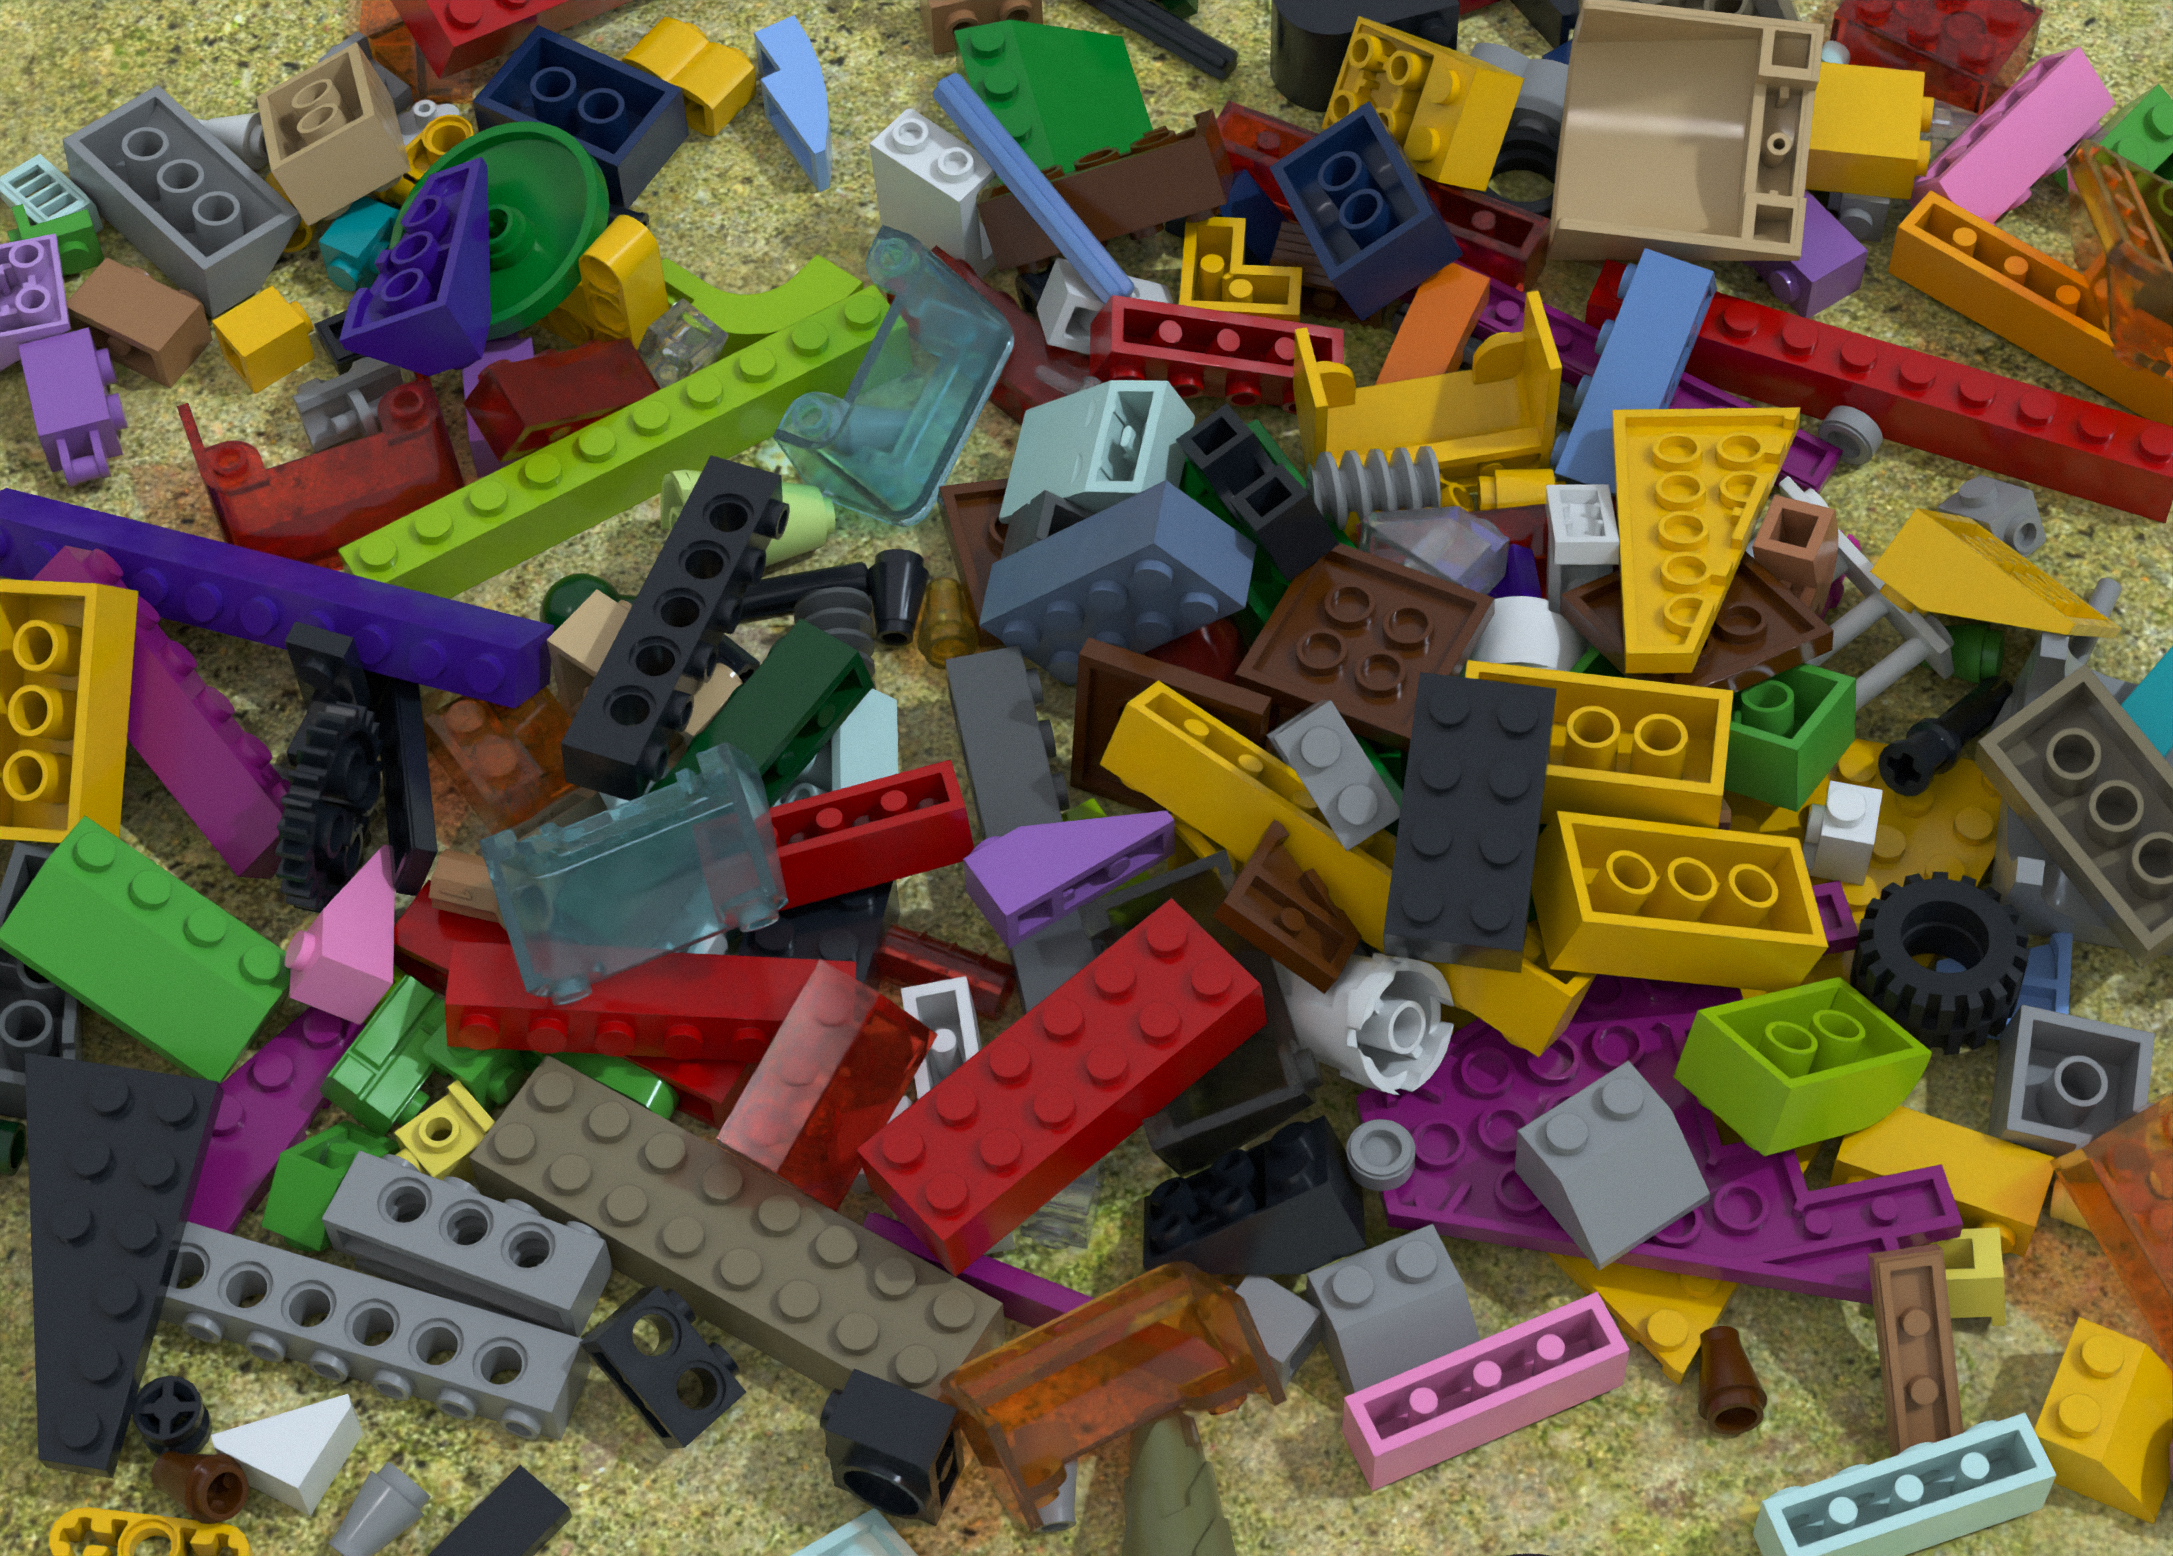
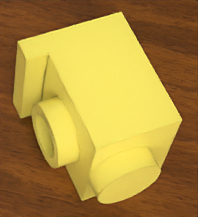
M457 1079L447 1086L449 1094L394 1132L400 1148V1152L396 1156L409 1161L420 1173L442 1181L444 1177L451 1176L469 1183L475 1178L469 1157L495 1124V1121Z
M1999 1227L1962 1229L1960 1237L1918 1245L1937 1244L1943 1249L1951 1318L1991 1317L1992 1326H2006L2004 1270Z

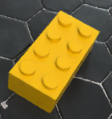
M0 579V840L60 844L84 815L116 837H120L138 591L97 583Z
M1467 660L1465 678L1556 688L1555 716L1541 824H1548L1556 811L1718 829L1724 791L1733 690Z
M1556 811L1539 836L1532 895L1549 969L1776 992L1799 986L1829 947L1799 838Z

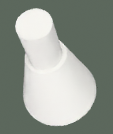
M259 112L212 118L210 120L196 119L250 168L260 169L266 165L269 158Z

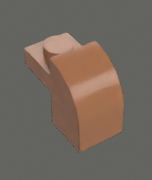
M1774 495L1752 546L1754 559L1816 615L1821 616L1832 584L1838 553L1836 510Z

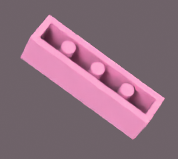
M2080 46L2040 58L1928 166L1926 177L1917 176L1914 179L1911 200H1908L1911 207L1914 209L1931 190L1996 226L1994 222L2003 213L2023 204L2032 194L2029 188L2038 179L2058 170L2066 162L2064 153L2073 145L2079 144L2093 136L2101 127L2098 120L2116 104Z
M1595 1292L1344 1397L1342 1433L1371 1490L1374 1491L1622 1386L1630 1349L1599 1293Z

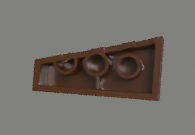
M1213 108L1193 115L1196 127L1175 134V131L1168 130L1166 126H1162L1142 133L1143 138L1133 142L1129 146L1130 151L1120 154L1118 148L1106 146L1089 152L1087 155L1074 161V171L1064 173L1062 165L1057 164L1040 170L1104 248L1108 245L1106 240L1129 234L1131 240L1155 235L1164 229L1163 223L1185 217L1187 223H1195L1216 216L1221 212L1220 206L1227 204L1234 178L1233 169ZM1004 183L983 190L977 203V208L999 272L1016 267L1019 274L1033 272L1051 263V256L1061 254L1059 249Z

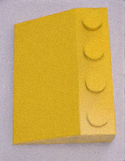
M1916 508L1870 571L1885 583L1879 592L1893 604L1910 614L1915 609L1924 615L1929 611L1937 616L1946 614L1950 617L1959 616L2064 635L2115 638L2122 629L1969 517Z

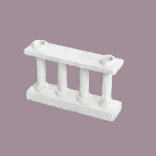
M1789 476L1778 483L1781 496L1829 508L1815 490L1809 488L1803 492ZM1838 529V553L1832 582L1842 574H1845L1866 598L1829 626L1834 630L1832 651L1804 663L1817 667L1884 616L1907 641L1856 679V712L1924 659L1944 680L1954 673L1950 649L1954 645V641L1949 632L1934 616L1929 615L1924 619L1915 609L1910 614L1885 598L1879 592L1885 583L1870 572L1873 568L1871 562ZM1756 537L1748 543L1745 550L1753 558L1752 546Z

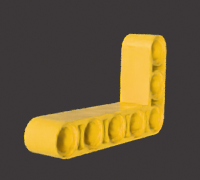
M619 215L580 256L581 282L562 303L545 317L535 322V324L620 369L632 371L671 329V317L660 251L655 237L650 230L635 218Z

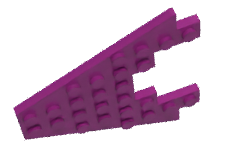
M1835 881L1812 886L1829 946L1822 956L1855 950L1858 930L1841 882ZM1597 974L1567 1029L1539 1058L1527 1049L1511 1044L1503 1037L1500 1031L1482 1019L1477 1018L1451 1035L1448 1049L1439 1067L1430 1079L1415 1091L1411 1092L1399 1088L1395 1091L1400 1095H1394L1368 1088L1356 1096V1112L1360 1125L1376 1119L1394 1121L1402 1125L1411 1134L1415 1143V1166L1410 1178L1398 1188L1378 1191L1388 1227L1416 1231L1433 1224L1438 1235L1588 1259L1515 1172L1517 1131L1627 1061L1635 1067L1672 1110L1710 1192V1197L1707 1202L1612 1263L1873 1305L1868 1254L1904 1249L1960 1237L1963 1222L1942 1164L1808 1191L1794 1149L1763 1156L1759 1151L1746 1145L1744 1141L1722 1146L1711 1111L1703 1107L1697 1101L1696 1096L1673 1076L1697 1011L1743 1000L1740 988Z

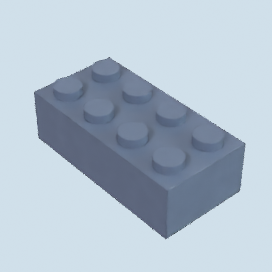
M1165 480L993 563L979 626L1000 639L1007 647L1020 645L1022 655L1046 670L1056 680L1071 686L1077 683L1078 657L1088 637L1143 654L1246 607L1257 545Z

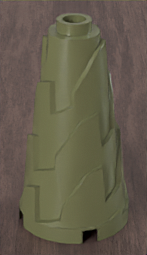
M1158 1404L1147 1408L1130 1428L1129 1476L1124 1479L1126 1530L1122 1545V1556H1237L1229 1520L1224 1518L1214 1468L1212 1463L1205 1459L1194 1417L1187 1416L1182 1413L1178 1406L1172 1404Z

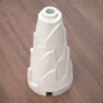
M1240 951L1238 954L1231 955L1261 984L1267 1024L1257 1032L1308 1051L1309 1058L1339 1069L1340 1076L1368 1088L1394 1095H1400L1395 1091L1399 1088L1413 1092L1430 1079L1439 1067L1448 1049L1454 1024L1441 1021V1004L1454 1007L1447 981L1442 973L1432 964L1416 959L1385 956V954L1373 953L1372 958L1351 954L1337 981L1323 994L1265 952Z

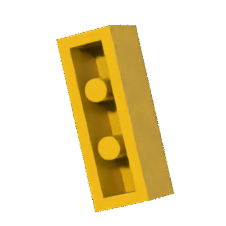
M1899 1105L1878 1123L1866 1129L1844 1135L1828 1187L1942 1164L1963 1222L1962 1229L1999 1227L2002 1254L2013 1253L2025 1257L2058 1158Z

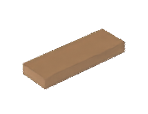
M1937 1244L1868 1254L1891 1457L1897 1456L1905 1449L1919 1443H1935L1964 1433L1943 1249Z

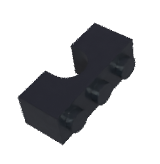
M1227 403L1176 439L1208 492L1250 540L1257 545V548L1287 582L1303 570L1314 565L1321 557L1339 545L1310 494L1282 463L1277 466L1273 464L1253 431Z

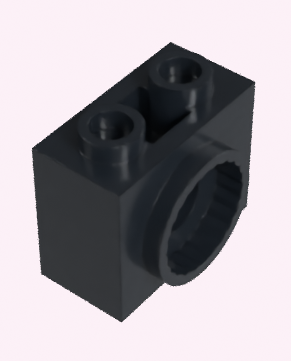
M854 1368L844 1390L835 1388L831 1392L820 1418V1428L824 1429L827 1443L825 1456L830 1459L834 1486L848 1491L862 1502L884 1513L904 1519H919L937 1526L965 1467L958 1408Z

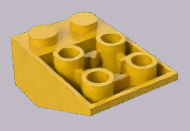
M1358 16L1321 128L1326 130L1370 101L1417 173L1436 182L1485 192L1525 78L1483 60Z

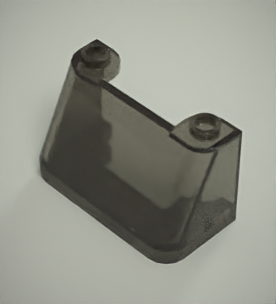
M1226 849L1077 907L1086 938L1089 941L1099 938L1104 943L1100 945L1101 952L1103 953L1172 898L1261 984L1267 1024L1158 1113L1142 1120L1152 1152L1180 1177H1186L1211 1167L1214 1161L1223 1154L1241 1149L1316 1103L1315 1088L1324 1085L1323 1076L1313 1051L1310 1047L1301 1048L1272 957L1213 917L1214 912L1241 870Z

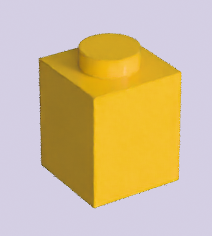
M273 285L212 320L223 358L255 394L315 359L308 335L314 331V327L308 314L297 301L294 300L288 303Z

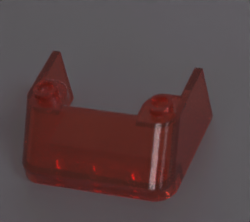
M408 370L411 382L392 388L381 398L377 412L383 432L265 469L257 449L243 441H225L204 448L189 403L176 406L223 542L339 571L344 568L338 549L465 487L440 405L429 376Z

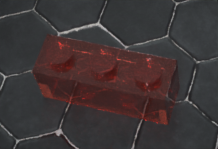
M629 337L607 342L594 339L571 350L557 352L555 349H548L525 360L510 362L508 359H501L493 362L480 372L478 384L463 404L498 461L504 462L528 456L661 390Z

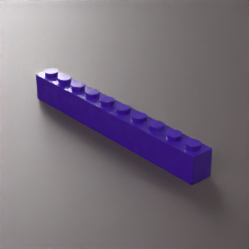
M9 488L0 491V576L14 580H32L65 545L91 551L99 549L107 553L119 564L123 571V576L120 579L127 588L138 591V596L145 599L161 618L287 650L285 639L294 622L297 621L353 637L363 670L514 709L550 684L551 657L547 639L553 634L554 625Z

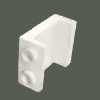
M906 109L869 143L882 233L970 290L997 264L984 225L979 222L976 201L978 192L997 174L977 150L915 110Z

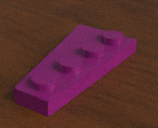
M310 1006L220 1084L224 1090V1095L187 1220L188 1222L232 1234L247 1211L254 1212L269 1192L267 1184L275 1174L280 1153L307 1139L305 1131L322 1108L328 1109L332 1104L330 1100L321 1094L319 1089L331 1070L366 1025L364 1023L359 1025Z

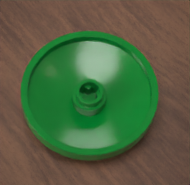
M533 121L506 123L478 132L455 145L430 166L418 180L403 203L392 231L389 249L393 250L406 232L400 222L431 174L479 157L484 159L488 166L491 322L487 340L501 338L518 332L545 317L562 303L581 282L580 256L607 227L609 195L601 168L596 160L573 136L556 126Z

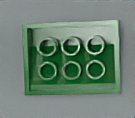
M1010 19L954 30L957 73L962 75L1039 170L1057 164L1062 165L1064 173L1074 171L1073 162L1087 155V153L1106 146L1118 148L1120 154L1130 151L1129 146L1143 138L1142 133L1153 130L1122 36ZM998 175L989 182L990 188L1003 183Z

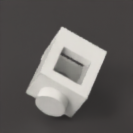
M1830 780L1825 805L1812 803L1807 820L1802 852L1809 876L1864 886L1875 841L1883 790Z

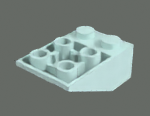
M1110 380L1026 410L999 515L1000 522L1009 524L1015 511L1026 503L1030 504L1031 500L1044 490L1093 513H1099L1165 480L1179 488L1186 456L1176 439L1193 427L1195 415L1169 381Z

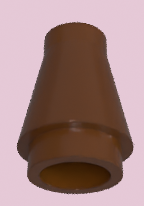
M1729 1326L1709 1328L1700 1334L1698 1412L1703 1419L1708 1421L1710 1429L1716 1433L1735 1435L1750 1431L1763 1420V1409L1767 1404V1395L1741 1345L1738 1331Z
M169 1451L162 1454L155 1461L151 1472L152 1483L157 1490L166 1493L195 1520L204 1524H215L234 1517L243 1508L248 1497L249 1485L247 1477L242 1471L241 1466L228 1455L182 1454L176 1451Z

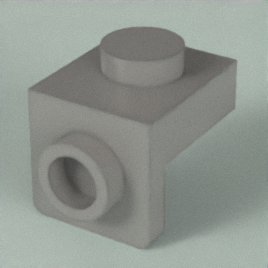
M1978 475L1976 478L1965 482L1958 492L1937 507L1938 512L1972 518L2025 558L2046 541V535L2033 491Z

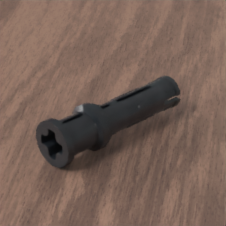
M1997 675L1988 676L1938 718H1924L1916 722L1907 732L1905 740H1896L1887 745L1880 753L1878 759L1880 776L1886 785L1900 795L1917 796L1929 788L1935 774H1944L1955 767L1961 758L1962 748L1995 721L2008 696L2013 693L2011 683L2005 680L2002 685L1992 691L1991 689L1999 683L2001 677Z

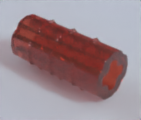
M897 923L891 925L878 951V979L901 988L966 976L976 1015L995 1022L1001 1019L1016 984L1014 978L1016 966L991 958L987 952L980 954L961 947L957 941L950 943L928 935L927 931L922 933Z

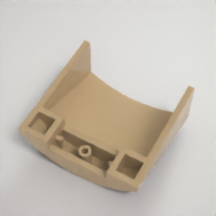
M1582 0L1573 32L1555 171L1547 260H1640L1644 248L1679 260L1799 261L1807 202L1804 194L1814 98L1820 77L1825 24L1620 0Z

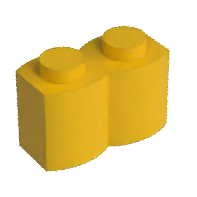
M664 17L622 58L623 63L682 88L687 125L704 135L716 136L757 94L755 67L745 53L734 47L729 48L719 43L709 42L705 34L696 25L689 22L684 23L671 17Z

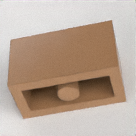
M108 257L103 260L67 301L72 331L89 327L97 350L108 348L113 361L170 389L213 340L205 316L204 305L195 295L185 289L174 290L155 281L145 270L137 266L128 268Z

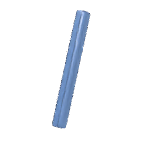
M953 73L948 77H943L933 91L934 99L1101 302L1105 305L1112 295L1130 297L1135 290L1131 279L962 75Z

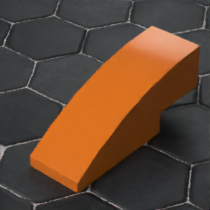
M1452 262L1424 280L1419 286L1375 385L1457 372L1463 361V349L1489 302L1491 278Z

